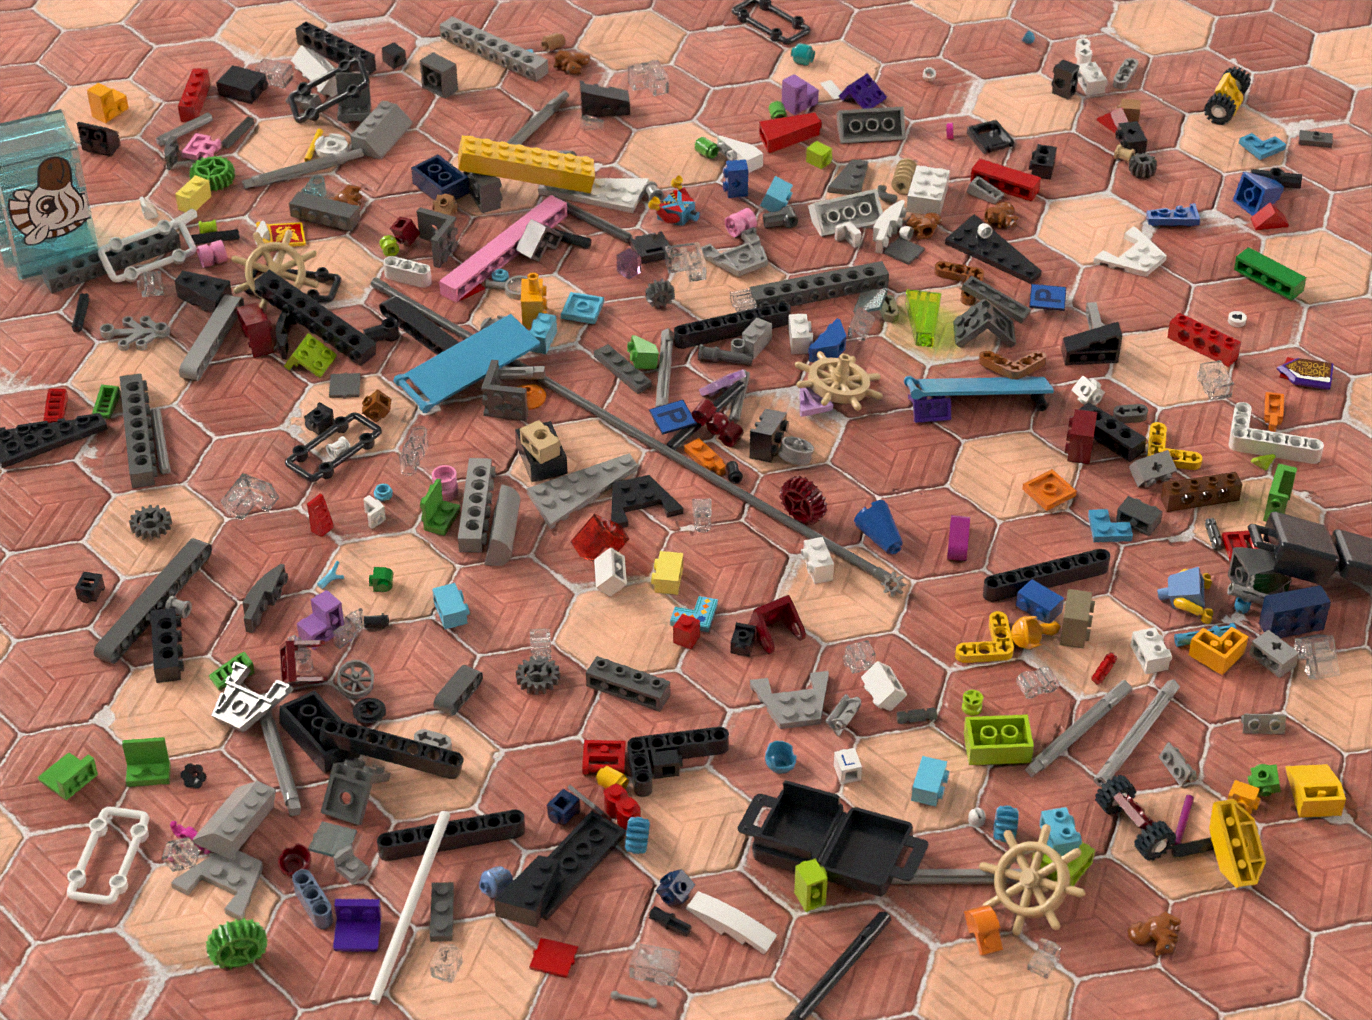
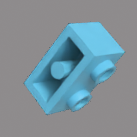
M775 176L760 206L770 212L780 211L783 207L787 206L793 194L790 191L793 185Z
M539 313L537 318L533 320L532 328L528 331L540 342V346L531 352L547 354L557 333L556 315Z
M455 583L433 588V602L444 629L468 624L467 615H470L468 604L463 603L464 596L462 590H458Z
M922 756L912 787L911 801L936 807L938 799H942L945 787L943 783H947L950 771L946 770L947 761Z
M1067 807L1041 811L1039 824L1041 830L1045 824L1051 827L1047 845L1056 850L1061 856L1075 848L1079 849V845L1082 844L1081 835L1079 832H1076L1074 817L1069 815Z

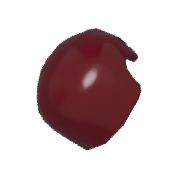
M296 843L295 846L290 848H284L278 858L279 870L284 876L290 878L298 870H309L311 867V853L306 846L300 843Z

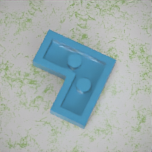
M1253 133L1239 138V144L1259 160L1286 149V144L1276 136L1262 141Z
M1108 509L1088 511L1093 542L1132 541L1133 534L1130 522L1111 523Z

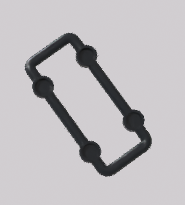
M745 0L735 5L731 10L737 16L739 22H747L770 35V40L773 42L792 44L808 35L811 31L810 27L805 24L802 16L792 17L773 6L771 0ZM755 2L759 4L761 10H769L792 23L794 29H802V31L786 38L783 36L781 29L768 28L751 18L748 10L743 8Z
M360 57L353 58L350 61L344 59L337 68L309 83L301 82L297 86V90L291 92L288 96L294 120L298 123L308 119L316 121L319 118V113L349 97L359 98L361 91L370 84L363 59ZM358 64L363 83L359 85L351 84L347 87L346 92L316 108L313 106L308 107L304 115H299L295 102L297 96H309L312 88L336 76V72H352L353 66Z
M325 267L318 268L316 272L306 271V278H316V281L319 283L334 280L328 296L320 295L316 289L308 290L306 295L318 303L333 301L342 281L341 276L329 273ZM253 269V278L256 277L258 272H265ZM288 269L285 271L298 275L297 269ZM250 288L244 291L247 294L255 295Z
M352 412L345 417H336L333 421L334 425L306 445L295 446L292 450L293 454L285 460V465L309 482H316L321 478L330 479L334 474V468L362 448L365 450L371 449L375 444L374 440L381 435L382 429L379 425L357 412ZM352 420H357L373 430L372 433L361 434L358 443L333 461L321 463L318 467L319 471L315 474H310L293 463L295 461H306L308 452L334 433H345L349 427L348 423Z

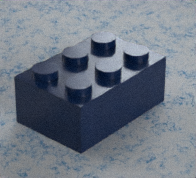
M438 154L411 167L413 184L435 201L437 195L449 194L457 200L470 193L469 177Z
M1321 585L1267 595L1264 597L1259 625L1264 633L1270 630L1280 639L1324 630L1331 601Z

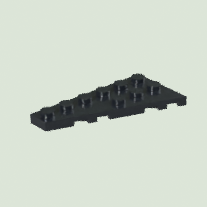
M975 214L945 239L946 245L1029 284H1033L1041 276L1042 270L994 230L991 236L983 239L977 230L978 226L985 222Z

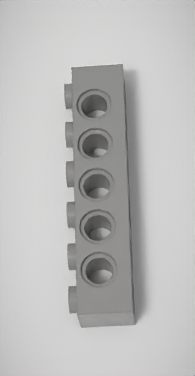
M469 458L458 534L459 552L482 553L483 545H487V533L485 531L489 530V520L487 517H490L491 508L488 504H492V493L490 491L494 490V479L492 478H495L496 467L492 466V459Z

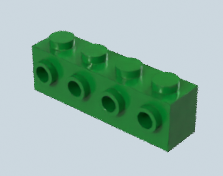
M1248 247L1236 256L1235 271L1292 301L1304 291L1307 277Z

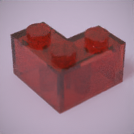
M594 513L570 542L580 557L593 562L604 548L609 549L611 547L619 552L630 538L620 524Z

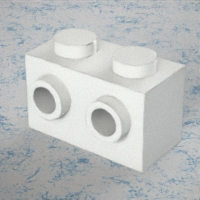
M1096 62L1077 64L1080 65L1078 82L1086 96L1105 93L1107 78L1104 77L1101 68L1098 67Z
M807 314L789 315L788 329L791 354H809L808 348L810 343H813V333H809L811 332V321H808Z
M823 537L804 540V549H801V556L806 562L807 571L811 575L814 584L832 581L834 563Z
M610 547L597 557L594 562L596 588L611 597L627 585L625 556Z
M1154 627L1134 631L1130 646L1144 673L1150 674L1168 670L1169 663L1172 660L1171 651L1166 648L1162 635H1159L1157 629Z
M877 661L861 677L865 683V689L873 696L874 704L880 709L884 708L892 711L907 696L891 667Z

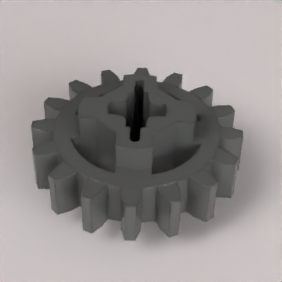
M149 505L148 508L142 506L141 511L135 510V515L130 516L132 534L135 533L137 538L142 536V540H145L147 537L153 540L155 536L159 539L160 534L166 535V530H171L172 518L170 512L166 511L165 507L160 509L159 505L155 508H152V505Z
M538 655L537 659L531 656L530 661L524 659L523 665L518 664V670H516L517 685L521 686V690L527 688V693L535 691V695H538L539 691H542L546 694V689L552 691L553 685L558 686V680H560L559 665H555L554 660L549 662V657L541 659L540 655Z

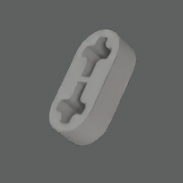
M426 729L418 730L414 734L415 741L437 747L442 746L441 748L452 750L451 738L447 735Z

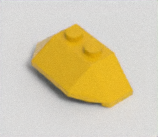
M1235 799L1214 802L1209 832L1220 872L1236 888L1258 884L1259 877L1266 864V858L1255 819L1238 805Z

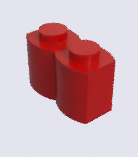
M615 783L603 790L605 812L608 816L615 819L618 826L625 829L627 833L628 820L631 817H641L639 804L633 798L628 797L626 790L619 784Z

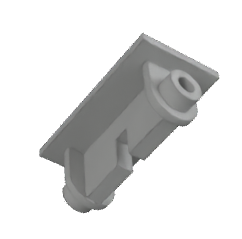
M845 694L825 722L837 736L842 733L861 707L862 701L859 697L850 699Z
M1246 713L1241 716V723L1243 724L1242 733L1285 734L1286 715Z
M1168 742L1159 755V759L1180 787L1184 785L1186 780L1190 782L1195 781L1197 778L1196 771L1189 764L1185 763L1186 760L1181 755L1180 750Z

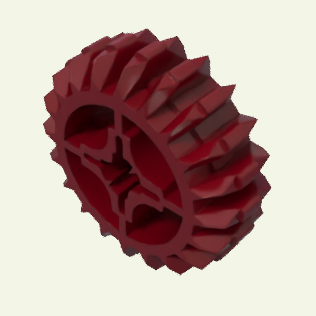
M794 476L790 478L779 491L781 494L779 497L782 500L781 504L785 506L784 510L789 512V516H793L795 520L804 523L806 526L816 524L823 519L827 512L826 507L828 504L825 502L826 498L822 496V491L813 484V481H808L806 477Z

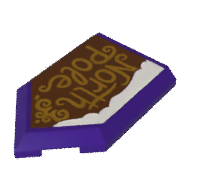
M1296 358L1277 367V370L1280 373H1284L1289 378L1288 380L1295 385L1327 390L1331 388L1333 363Z

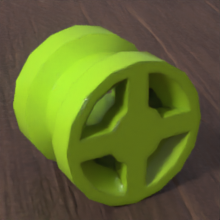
M386 235L381 238L379 244L385 256L389 257L398 254L400 248L394 236Z
M977 690L966 691L963 694L962 711L969 716L980 714L982 711L983 695Z

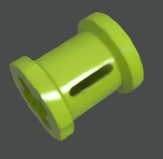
M216 219L210 222L198 221L200 234L218 232Z

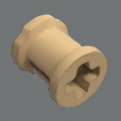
M1120 144L1114 152V159L1125 160L1128 164L1131 157L1135 156L1134 149L1123 148Z

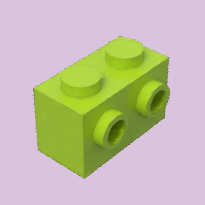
M816 859L804 861L796 865L794 893L805 912L825 906L827 891L825 868L820 866Z

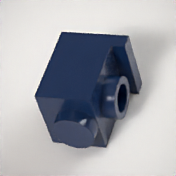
M562 789L547 804L548 818L554 824L560 822L565 825L575 814L580 813V798L565 789Z

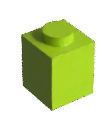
M818 141L806 148L807 163L823 169L832 162V148Z

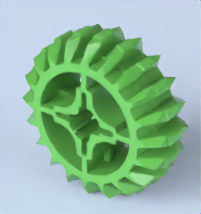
M222 156L202 157L201 160H196V163L192 164L190 180L194 176L209 180L210 190L217 192V190H223L224 187L227 188L229 184H233L235 168L231 161H228L227 158H222Z
M243 918L239 921L237 919L232 922L227 921L224 925L219 924L218 929H213L212 934L208 935V940L206 941L208 957L214 963V966L219 965L221 969L225 967L231 969L233 967L245 966L248 963H254L255 959L262 958V954L266 952V947L268 946L267 935L260 923L254 922L253 919L247 921Z

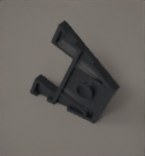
M650 475L614 482L612 489L611 529L629 527L625 512L661 505L668 518L683 514V507Z

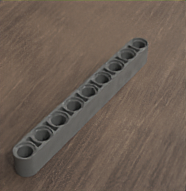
M191 538L96 644L94 656L115 664L151 624V611L164 609L169 597L176 596L211 555L212 545L196 538Z

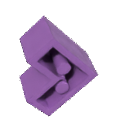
M795 74L782 80V103L787 111L796 115L818 104L819 90Z
M325 590L311 599L313 614L297 623L298 636L301 640H324L327 642L345 630L342 603L328 590Z

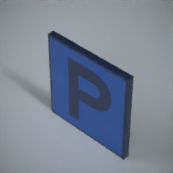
M1031 284L1029 308L1065 311L1066 287Z
M684 400L649 409V413L662 435L697 425Z

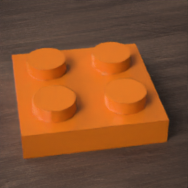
M1053 469L1024 483L1022 490L1046 511L1076 497L1077 493Z

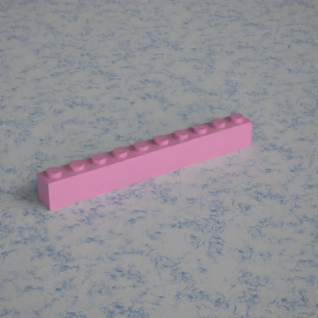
M552 195L543 200L538 206L439 281L440 294L457 303L459 299L475 286L489 278L493 271L502 268L520 253L516 248L531 219L553 228L567 217V203Z

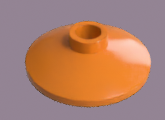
M535 384L517 386V388H526L528 410L538 408L545 402L546 392L542 387Z

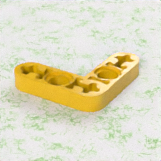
M1155 422L1150 425L1147 457L1154 455V452L1160 453L1168 450L1171 457L1179 458V460H1173L1176 468L1197 470L1201 467L1203 459L1201 454L1165 448L1167 433L1165 424ZM1153 442L1161 443V445H1154Z
M1001 611L991 613L989 629L992 641L958 644L955 651L956 660L961 663L1010 660L1013 657L1014 645L1006 614ZM1001 633L1005 634L1006 637L999 638L996 635ZM985 649L988 650L990 653L982 654L979 651Z

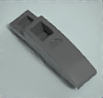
M280 564L266 573L246 595L243 601L245 614L243 619L246 632L254 633L256 626H259L261 623L263 611L267 610L268 605L274 606L277 598L281 597L282 587L288 581V573L285 571L284 564Z

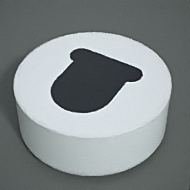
M1233 311L1229 314L1228 323L1233 327H1242L1246 324L1247 317L1243 312Z

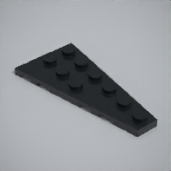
M100 413L77 416L74 420L65 421V418H62L54 423L41 421L21 424L13 429L0 427L1 468L11 466L107 430V423Z

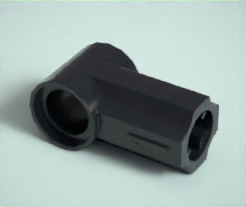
M386 318L382 321L381 325L363 329V334L375 342L384 339L392 342L400 337L398 323L394 318Z

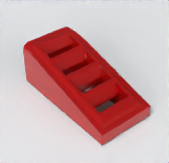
M48 389L43 421L54 423L58 422V419L64 418L68 403L66 389Z
M320 493L307 503L311 532L323 537L334 528L324 496Z

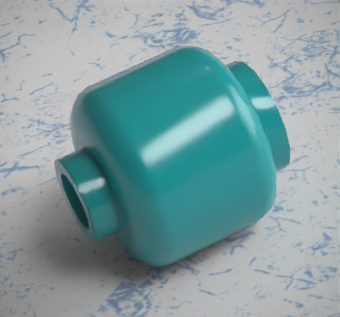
M798 43L792 48L791 56L795 63L807 66L814 61L815 50H813L811 45Z

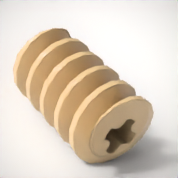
M905 158L897 163L891 183L895 192L899 194L909 193L917 166L914 160Z

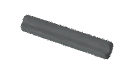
M250 117L245 118L222 140V147L230 148L254 125V119Z

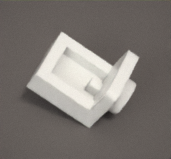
M851 222L835 227L836 241L846 239L854 248L860 246L861 232Z
M368 495L363 499L364 508L368 516L369 527L373 529L386 520L385 508L379 500H375Z

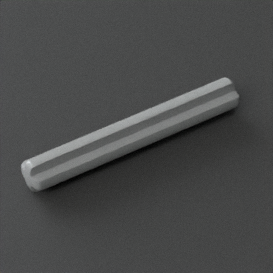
M207 112L156 138L157 144L163 146L170 136L179 138L213 120L212 115Z
M744 370L746 376L739 379V381L744 383L745 389L733 399L729 415V421L733 420L734 423L740 421L750 373L746 372V370Z

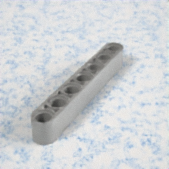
M223 296L179 368V376L181 378L196 381L201 379L238 319L236 308L244 306L243 297Z

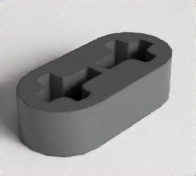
M1142 404L1119 405L1113 411V417L1122 423L1143 422L1148 416V408Z

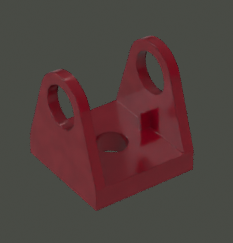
M789 594L755 608L748 625L756 626L755 639L767 654L775 651L773 639L767 626L782 621L799 641L806 638L805 628ZM795 623L797 624V626H798V628H799V630H800V634H799V632H798L797 629H796Z
M291 640L279 646L281 681L290 686L328 682V677H300V675H296L295 651L303 648L322 647L326 645L325 641Z

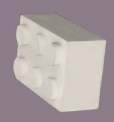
M916 166L907 197V212L919 214L937 213L940 215L949 186L950 170Z

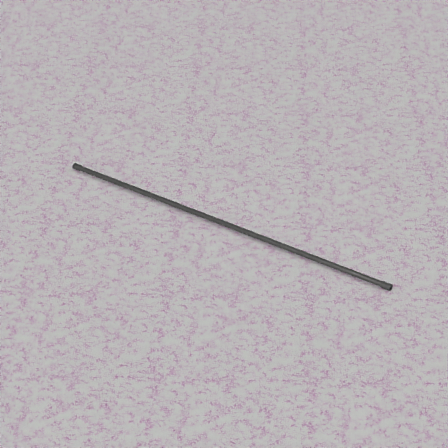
M376 277L372 279L371 287L390 297L397 296L423 316L459 337L467 339L474 335L390 287L384 281ZM517 359L508 364L511 367H528V365ZM545 376V379H534L809 539L823 537L829 551L871 574L877 580L885 582L884 575L892 577L891 573L876 567Z

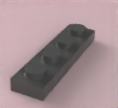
M973 276L963 284L961 289L979 300L988 299L1004 314L1020 323L1030 315L1032 310Z
M609 344L594 351V357L636 394L652 387V381Z

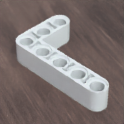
M1239 402L1235 405L1228 444L1230 449L1262 456L1275 454V458L1316 464L1320 462L1324 447L1322 441L1314 438L1249 428L1251 406L1245 402Z

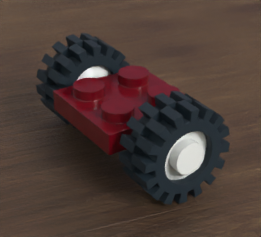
M1124 775L1113 776L1112 780L1108 779L1106 784L1103 783L1101 785L1102 788H1099L1097 790L1098 793L1095 794V801L1108 815H1111V813L1114 815L1117 811L1121 812L1122 809L1141 829V834L1137 835L1134 846L1147 861H1154L1156 857L1158 859L1161 858L1162 854L1165 855L1166 851L1172 848L1171 845L1175 844L1176 834L1164 821L1159 820L1156 823V821L1154 822L1151 817L1145 814V810L1140 804L1133 800L1137 793L1136 788Z

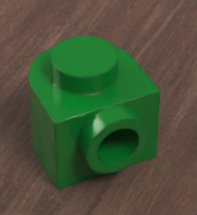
M374 567L373 575H369V586H373V592H387L392 589L393 571L387 567Z

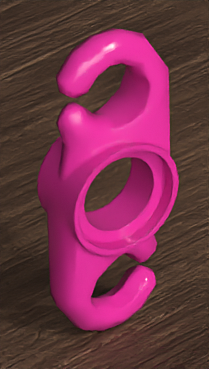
M171 821L170 827L172 832L187 847H196L201 851L204 850L203 847L192 843V839L198 834L194 828L190 826L185 828L181 824L177 825V821ZM205 848L204 854H210L211 851Z

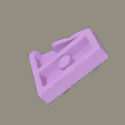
M744 370L728 374L704 386L699 391L702 396L709 394L711 397L719 393L718 389L722 387L726 389L732 386L733 382L745 377L746 374Z
M810 387L800 388L801 417L833 410L831 401L828 405L823 406L821 404L823 398L818 396Z

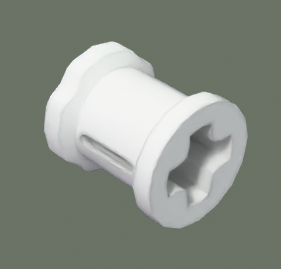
M341 436L335 443L326 445V451L332 459L337 458L340 454L351 448L349 441L344 436Z

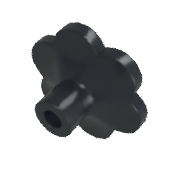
M188 763L185 765V770L180 774L184 780V785L188 788L194 787L198 789L202 787L203 782L207 778L200 764Z

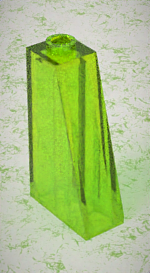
M906 289L905 306L916 346H934L942 293Z

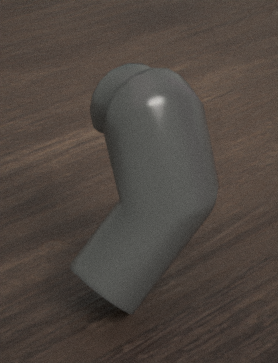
M879 185L877 190L879 198L882 201L896 203L897 195L887 193V187Z

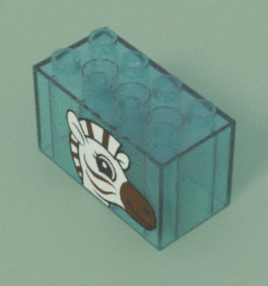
M59 109L0 123V254L5 269L14 267L18 279L21 280L41 275L42 268L99 249L78 147L62 110Z

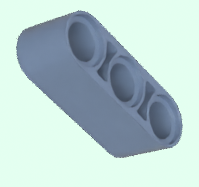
M303 869L298 870L292 877L295 895L317 928H329L333 924L330 902L311 872Z

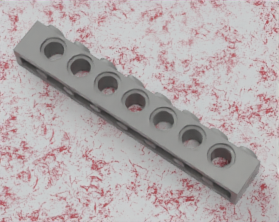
M453 16L440 24V35L444 40L536 82L548 74V60Z

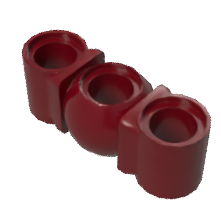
M702 400L692 411V418L702 426L706 424L710 433L720 435L718 439L725 446L733 447L743 436V428L734 423L733 420L729 423L727 415L722 412H716L718 408L711 401Z

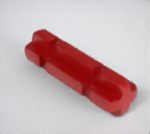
M1114 653L1106 654L1104 661L1102 660L1092 675L1091 680L1096 685L1104 681L1105 676L1108 675L1113 664L1116 663L1117 656Z

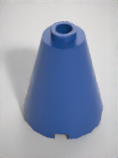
M878 500L871 503L872 507L861 509L854 518L856 527L887 554L898 553L902 548L903 542L888 504L884 500Z

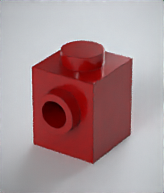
M681 614L673 626V643L691 650L700 637V620Z

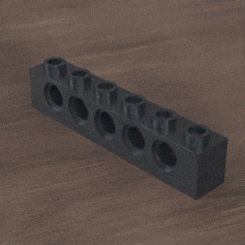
M307 21L295 28L298 45H302L337 64L344 59L350 61L353 58L360 57L363 59L369 75L376 71L375 54ZM358 64L353 66V72L360 71Z

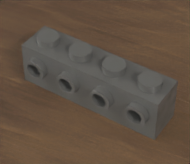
M297 192L289 202L290 216L351 232L361 220L359 206L302 192Z
M596 656L586 671V686L659 712L671 695L670 681L626 665H621L609 659Z

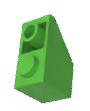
M632 335L631 342L627 344V352L630 353V361H633L634 367L656 369L659 356L656 345L636 335Z

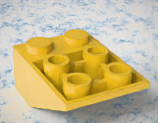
M1328 764L1285 767L1299 818L1342 816L1346 801L1341 782Z

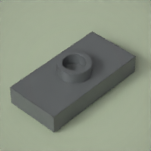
M1300 130L1298 144L1332 148L1333 133Z

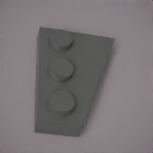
M852 159L828 186L827 192L845 195L862 192L868 169V161Z

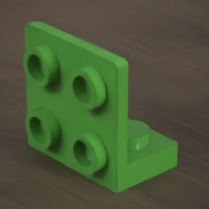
M437 478L430 485L428 493L420 501V508H422L421 521L423 522L424 530L445 536L460 513L461 507L458 504L443 501L441 479Z
M164 737L122 741L127 763V787L170 784L171 763Z
M67 753L38 776V780L67 801L94 779L98 772L95 760L90 755L79 760L71 753Z

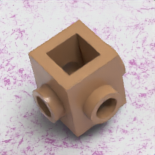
M449 194L437 195L436 201H433L432 208L433 211L454 216V213L458 211V203H456L454 196Z

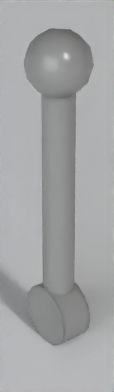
M618 991L611 993V998L614 1000L620 998L648 1004L651 1008L657 1006V999L655 998L648 1000L619 994Z

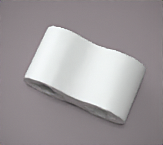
M1082 38L1076 42L1075 57L1077 58V64L1091 62V42L1088 39Z

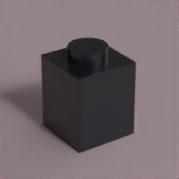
M395 42L381 48L382 60L391 68L396 69L406 64V52Z

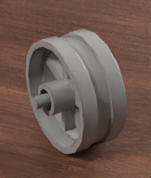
M784 437L778 454L789 463L807 465L811 461L814 446L810 442L798 437Z
M362 660L347 661L338 671L337 685L339 691L349 699L366 697L370 694L374 685L372 668ZM354 667H359L362 669L360 670V672L355 671ZM351 668L352 673L349 675L344 671ZM365 671L370 674V677L361 676ZM342 676L349 679V681L341 684L340 678ZM361 682H370V685L366 688ZM351 685L352 691L350 692L344 687ZM360 687L363 691L355 692V688Z

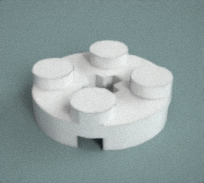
M329 134V137L325 138L323 135L315 141L316 155L318 157H325L340 152L345 153L348 151V142L340 134Z

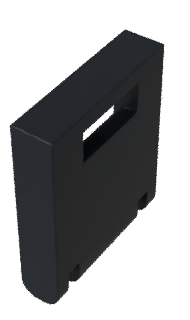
M997 120L967 127V135L983 154L988 153V151L994 152L1008 148V145L1009 147L1014 146V140ZM991 130L990 132L979 134V132Z
M662 231L658 232L657 235L656 233L635 236V239L629 237V245L640 264L673 258V250Z

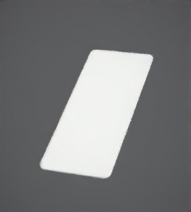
M832 80L820 83L833 99L839 98L841 90Z

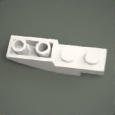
M900 200L890 206L876 221L873 227V241L876 242L875 253L882 254L884 247H888L889 237L892 234H897L898 228H902L903 218L906 217L907 208L904 207V200Z

